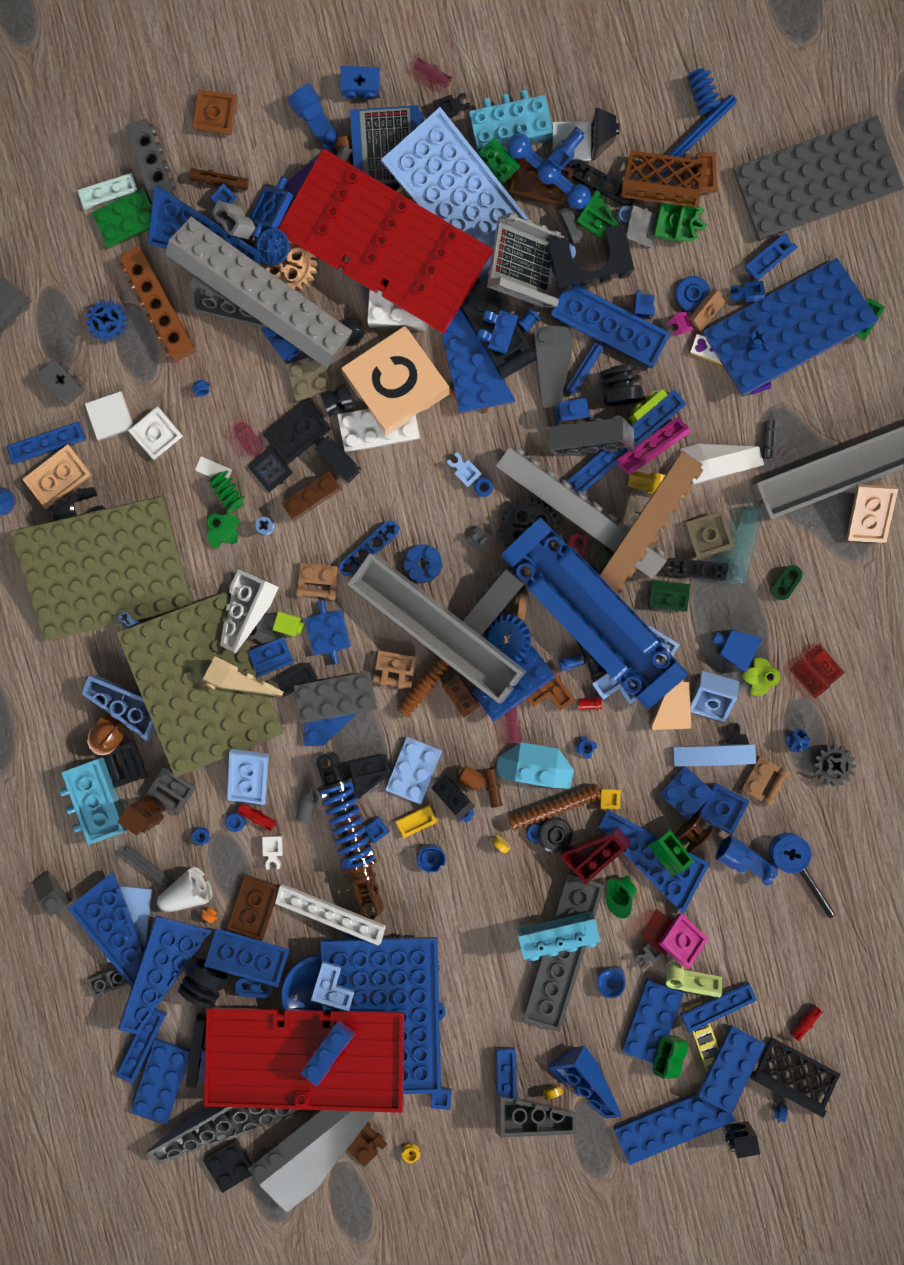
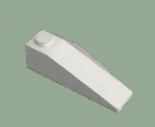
M696 444L680 449V453L684 451L702 463L701 469H703V472L697 480L695 478L692 480L691 486L764 465L760 448L757 446Z
M238 569L229 590L231 598L230 604H227L226 608L228 616L227 621L223 625L220 646L237 653L270 607L279 587Z

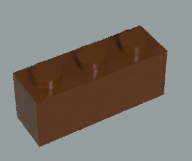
M329 471L281 504L291 519L296 521L342 489Z

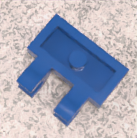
M485 310L483 321L495 324L492 334L486 330L479 329L477 339L488 342V349L506 354L518 316L500 310L499 315Z

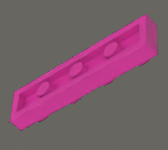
M678 417L635 446L634 451H628L616 460L617 465L628 475H631L689 434V427Z

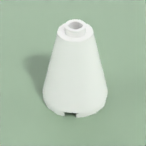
M196 867L188 869L158 896L157 907L159 910L169 913L208 903L212 899V889L209 881L205 882L202 877L205 874Z

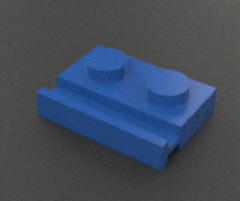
M284 637L248 651L258 677L294 663Z

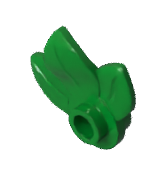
M213 513L209 515L206 522L209 528L207 539L212 547L215 549L219 548L222 541L236 544L238 542V533L235 527L241 521L232 514L223 516L219 513ZM216 519L220 521V524L218 526H214L213 524L214 520Z

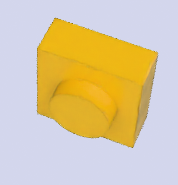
M601 789L600 808L620 809L621 790Z

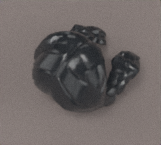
M95 487L77 488L65 498L54 501L50 512L52 520L77 515L75 513V501H83L97 496ZM101 505V506H96V507H95L94 509H92L90 512L97 511V510H102V509H106V508L103 507L102 505Z

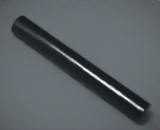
M805 868L802 872H799L829 918L834 917L833 909L807 869Z

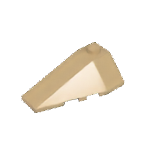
M215 656L202 678V681H205L204 685L213 690L217 687L219 689L272 696L283 695V691L264 681L255 680L256 678L249 673L238 672V667Z

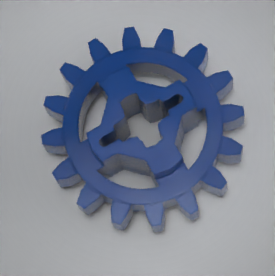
M102 299L100 305L94 302L96 307H89L92 312L85 315L89 318V320L85 321V324L90 326L87 330L93 333L92 336L97 339L99 337V340L102 342L105 341V338L107 341L112 342V337L118 340L119 333L125 334L122 329L128 328L124 321L128 320V317L124 316L126 311L120 309V304L116 303L114 305L112 300H109L107 304ZM114 311L118 314L119 320L114 317ZM108 318L111 320V321H109V322L107 321V322H105V323L102 321V320H108ZM95 322L99 324V331L96 328Z

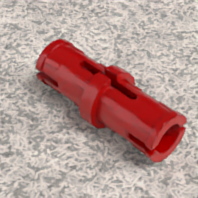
M242 803L237 812L251 820L254 825L258 824L270 832L277 822L263 814V811L256 810L245 803Z
M813 1004L805 1016L799 1018L800 1022L789 1034L800 1042L809 1029L812 1030L813 1024L824 1012Z

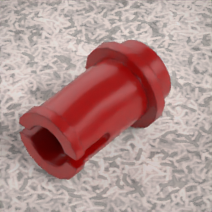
M598 696L587 699L579 698V711H598V709H602V698H598Z

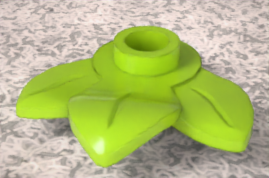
M754 658V667L749 668L747 672H743L741 676L746 682L752 684L750 694L760 696L766 694L770 687L776 686L780 682L781 675L776 668L771 667L766 659ZM770 673L775 677L772 681L767 679V675Z

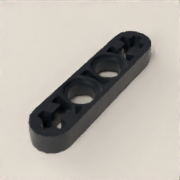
M573 160L569 164L568 168L571 169L577 166L580 167L581 172L573 173V180L594 191L598 190L600 194L622 206H631L634 203L635 199H628L626 201L622 197L623 183L581 160ZM585 170H588L585 179H583V173H585ZM589 175H597L599 181L597 183L589 182ZM612 183L615 185L616 190L614 192H607L605 185ZM619 188H621L619 196H615L618 193Z
M668 558L662 566L663 572L671 576L732 581L738 574L737 568L728 563ZM670 561H672L673 565L679 566L680 562H683L681 573H678L680 569H672V572H669L666 564H670ZM688 563H692L695 566V571L692 574H688L685 571V566ZM707 565H711L714 568V573L711 576H707L704 573V568ZM718 566H721L719 570H727L729 567L730 571H733V575H729V578H727L726 574L720 573L719 577H717Z
M198 1013L196 1017L185 1084L186 1088L196 1089L198 1083L201 1051L206 1034V1014Z

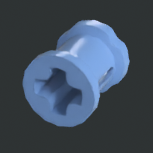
M260 517L256 520L255 528L259 533L269 535L274 531L275 524L268 517ZM263 522H269V524L267 525V530L261 529L263 527Z

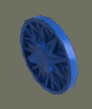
M270 228L263 231L259 236L256 250L261 253L260 259L263 263L270 266L279 265L287 258L290 251V243L283 231Z
M689 276L677 285L675 298L683 310L694 312L711 292V288L703 278Z

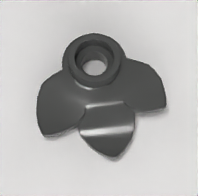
M264 614L255 626V633H250L247 638L257 639L261 643L275 641L277 636L272 629L277 616Z

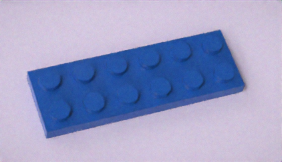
M580 286L574 287L573 291L562 292L558 301V307H554L550 317L651 369L654 367L671 334Z
M694 1093L615 1126L614 1130L628 1164L631 1165L735 1122L734 1116Z

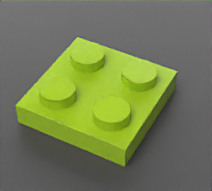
M663 389L659 393L655 390L644 400L646 404L640 403L629 412L632 416L628 418V421L633 425L668 394Z

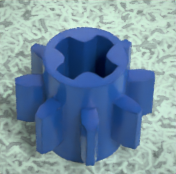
M795 729L794 732L789 730L785 741L788 748L800 753L801 749L806 751L810 745V738L807 732L802 729Z

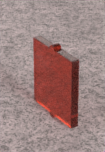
M655 909L640 936L651 945V948H655L664 956H667L668 952L658 943L673 922L671 917H667L661 911Z

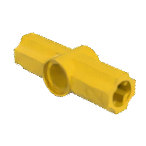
M635 471L628 476L627 487L645 490L647 493L653 494L665 475Z

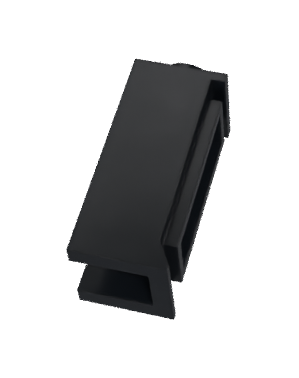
M329 436L320 438L315 444L317 446L315 450L348 483L362 471Z

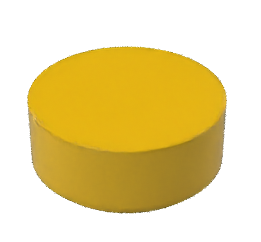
M498 835L492 840L493 845L502 853H507L511 849L510 845Z
M560 1085L546 1088L543 1094L547 1100L562 1095L563 1091Z

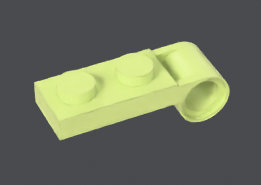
M676 962L667 965L666 985L668 987L721 997L722 977L687 971Z

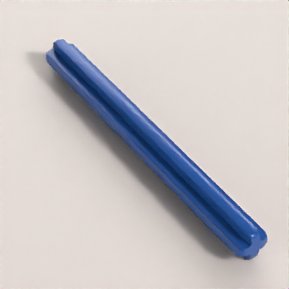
M729 95L668 156L682 157L736 104L737 99L733 95ZM660 162L654 168L657 169L661 167L663 164ZM667 169L663 170L659 174L662 176L667 171ZM656 176L652 177L654 181L658 180Z

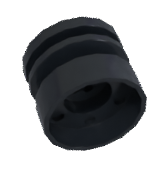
M618 365L600 372V378L606 379L601 382V386L611 387V389L603 392L604 406L629 405L645 399L643 386L634 385V383L642 379L641 375H635L640 373V366Z
M195 958L187 971L189 976L183 978V983L180 984L178 992L189 1002L202 1008L211 1009L220 996L218 991L223 990L229 975L226 972L205 967L206 960Z

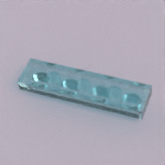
M745 506L742 508L734 541L735 548L732 550L726 581L741 585L746 584L763 511Z

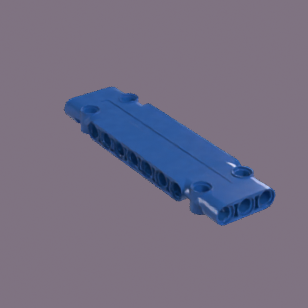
M541 517L500 555L516 571L518 578L527 583L531 593L610 676L616 681H620L624 685L625 690L633 694L647 710L688 675V672L671 655L670 650L661 645L662 642L658 636L573 547L567 546L563 538L557 535ZM550 540H556L559 543V548H552ZM523 566H527L530 568V575H526L522 572ZM664 654L667 660L659 661L657 655ZM630 679H635L638 682V685L631 686L628 683V681Z

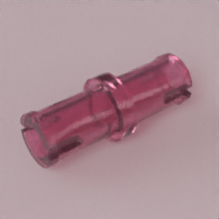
M420 57L416 60L413 67L414 70L419 71L427 76L428 80H434L444 86V88L450 85L452 77L439 70L438 66H432Z
M515 706L506 713L507 723L505 725L508 726L510 743L522 742L519 724L521 723L518 721Z

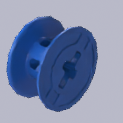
M794 833L778 835L769 846L771 861L786 873L795 874L802 872L811 861L812 852L809 844L805 839ZM784 850H792L796 853V856H788L786 853H784Z

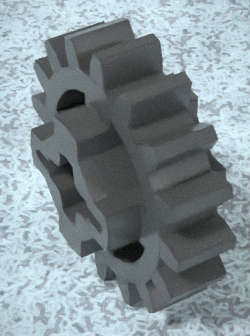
M836 744L832 745V749L828 745L825 746V751L819 749L820 756L814 755L817 762L812 763L813 766L817 767L813 772L820 774L817 779L820 781L824 779V784L826 785L831 781V786L836 787L837 782L839 785H844L843 780L850 781L849 774H855L851 769L856 768V765L852 764L855 757H849L851 751L846 750L844 752L845 747L840 746L838 748ZM839 753V755H836L835 757H832L830 754ZM831 761L836 762L835 766L838 770L833 768ZM837 774L839 777L830 778L829 776Z

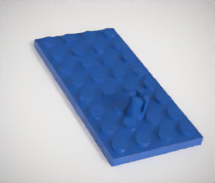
M838 258L766 296L765 300L757 301L704 330L703 335L743 397L876 324L878 318Z

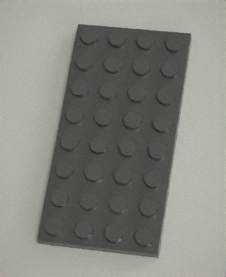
M878 116L734 166L732 169L758 241L901 191L904 188Z

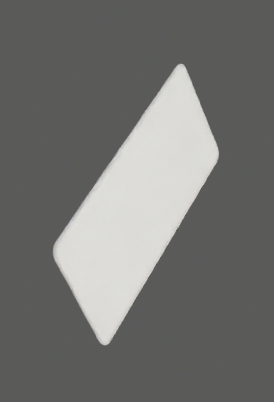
M200 457L195 469L209 477L228 470L229 472L225 476L228 478L232 472V469L204 457Z

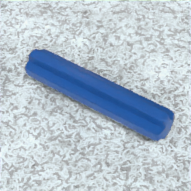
M593 344L565 390L569 394H576L602 353L603 347L600 344Z

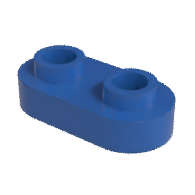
M241 977L235 984V990L242 997L267 998L272 994L274 986L268 985V989H263L262 984L264 983ZM243 983H248L249 988H244Z

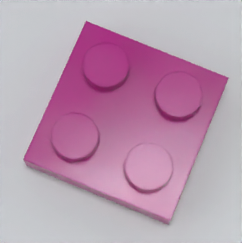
M679 913L658 944L685 969H690L709 938L682 913Z

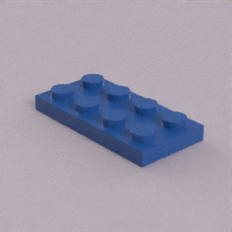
M533 646L530 647L525 658L517 662L519 666L526 670V673L517 685L512 686L514 689L504 702L497 703L478 687L471 691L493 722L556 677Z
M216 928L204 966L279 988L290 949Z
M647 978L621 1049L622 1052L653 1063L658 1055V1046L661 1038L670 1034L684 992Z
M730 1024L696 1095L732 1114L765 1043Z
M158 1038L154 1040L131 1113L165 1125L168 1124L190 1058L191 1049Z

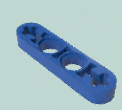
M394 521L385 522L350 553L339 565L341 574L349 577L357 572L365 561L357 558L359 550L367 551L368 555L377 554L399 534L397 523ZM387 525H394L395 533H388L386 537L389 539L385 541L383 536L378 533L382 531L384 534L387 531ZM374 537H379L382 540V544L378 548L371 545V540ZM353 556L360 565L357 567L354 564L351 567L353 570L351 573L348 571L344 572V564H351L353 561L350 558Z

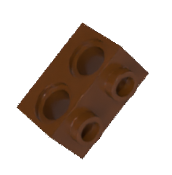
M458 674L442 685V688L463 718L479 708L478 703Z

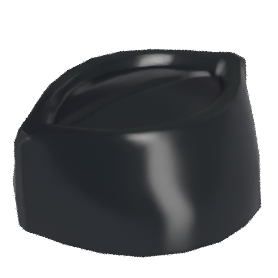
M352 317L340 321L352 330L346 345H357L366 334L362 323Z

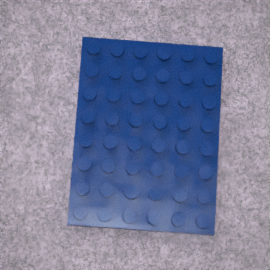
M438 937L382 938L379 945L363 939L321 940V965L325 961L342 966L336 985L355 990L349 1010L404 1012V1094L441 1093ZM322 1004L325 1014H330L332 1010H343ZM325 1022V1027H330V1022Z

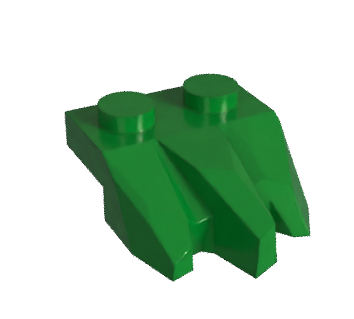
M659 203L652 236L672 242H689L698 239L694 231H702L707 226L706 223L698 218V215H702L705 209L700 206L695 208Z

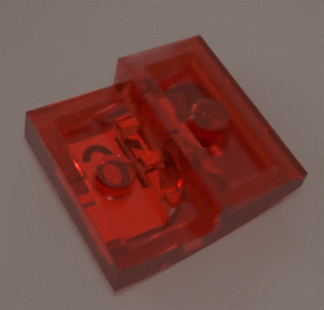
M820 643L790 669L792 674L815 699L845 674V671Z

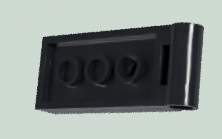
M488 278L473 286L460 306L476 335H478L479 329L486 330L491 334L493 333L495 324L483 321L485 310L499 315L500 310L510 313L498 291L487 287ZM517 324L515 325L506 354L488 349L489 343L480 340L503 379L537 360Z

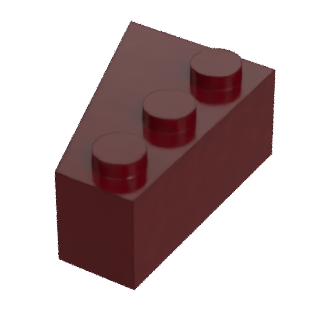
M616 827L567 847L561 852L559 857L587 884L626 850L631 841Z

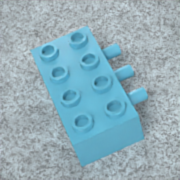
M522 90L520 92L521 100L510 102L509 95L503 94L501 96L502 104L491 106L489 98L483 99L484 108L469 111L476 153L493 137L507 151V141L516 133L526 135L530 139L531 145L552 141L553 130L546 96L529 98L527 90Z
M104 757L61 772L66 782V787L60 789V795H70L73 805L67 807L66 811L69 815L76 812L80 823L73 825L74 832L83 830L88 845L128 830L117 822L124 812Z
M592 911L517 929L523 959H528V961L538 960L539 956L543 955L548 957L559 954L558 952L564 950L566 952H573L578 950L577 947L581 946L586 948L594 947L598 942H601Z

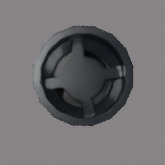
M346 384L335 387V391L327 390L320 393L329 417L338 414L340 409L346 411L354 408Z

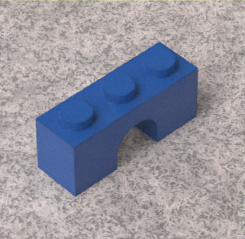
M341 1021L335 1024L300 1074L317 1086L332 1068L334 1061L347 1047L356 1033Z

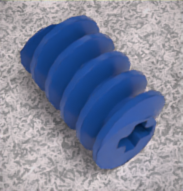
M704 68L696 69L687 75V79L690 81L689 86L692 88L691 92L695 95L694 101L698 102L696 107L700 110V115L714 110L721 103L720 99L715 100L719 93H712L717 88L716 85H710L714 78H707L712 72L711 70L705 71Z

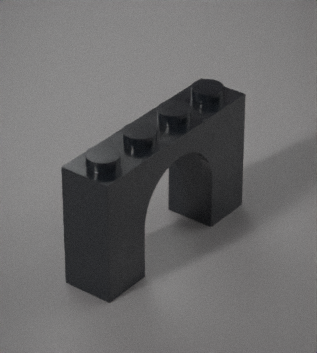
M624 224L607 227L603 230L602 235L607 252V261L602 268L595 271L583 270L575 264L567 237L548 241L546 247L557 291L562 290L563 293L573 291L574 287L581 286V288H587L595 282L600 281V284L612 281V278L625 279L630 277V274L634 271V265Z

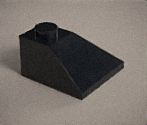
M595 108L592 119L591 161H595L613 144L616 135H619L620 123H616L617 116L600 108Z

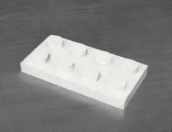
M369 409L338 414L345 453L420 439L416 415L409 422L388 436H385L371 416Z

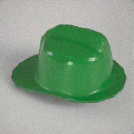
M629 875L610 878L606 884V904L613 915L622 919L627 918L632 911V901L636 896V887L631 882Z

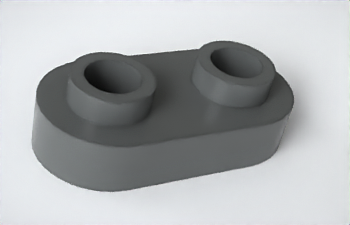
M567 207L559 209L560 220L571 244L574 246L581 243L580 238L583 235L580 228L574 224L575 217L571 209L568 210Z

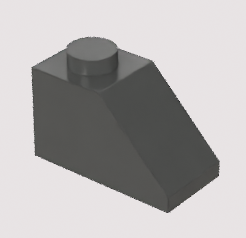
M50 871L33 882L38 901L50 917L72 901Z

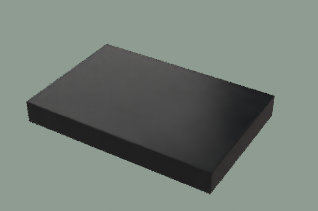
M306 399L265 432L263 436L288 465L332 429L310 401Z

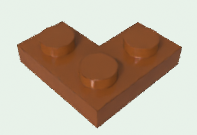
M551 669L556 677L530 695L527 700L534 707L549 696L558 710L561 711L575 701V699L554 670Z

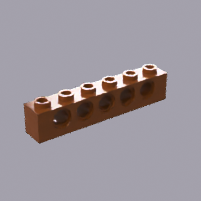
M137 246L120 255L119 257L122 261L120 267L125 274H129L131 280L128 282L134 291L137 290L140 296L137 299L142 308L146 307L149 312L146 316L151 325L155 324L158 329L155 333L160 342L164 341L166 345L164 350L169 359L173 358L178 362L197 352L144 250ZM137 268H143L141 274L135 275ZM151 284L150 291L144 292V287ZM160 301L159 308L153 309L154 302ZM169 318V323L166 326H162V320ZM173 335H178V340L175 343H171L170 338Z

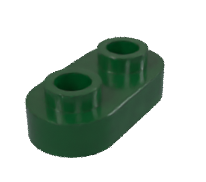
M796 565L785 567L771 587L772 596L776 600L788 599L802 579V570ZM790 571L794 573V577L792 579L788 576V573ZM779 587L783 589L782 594L777 592Z

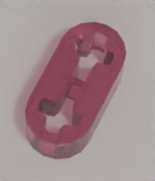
M244 422L238 423L234 427V435L242 447L251 456L260 455L263 445L248 424ZM241 427L247 428L245 432L248 438H245L242 434L239 435ZM250 440L254 444L258 443V446L256 447V452H254L253 450L249 451L251 446L248 442Z

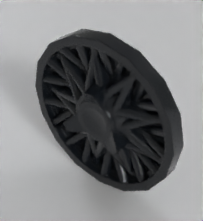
M551 817L545 820L538 831L540 845L551 853H560L565 850L572 840L570 824L559 817Z

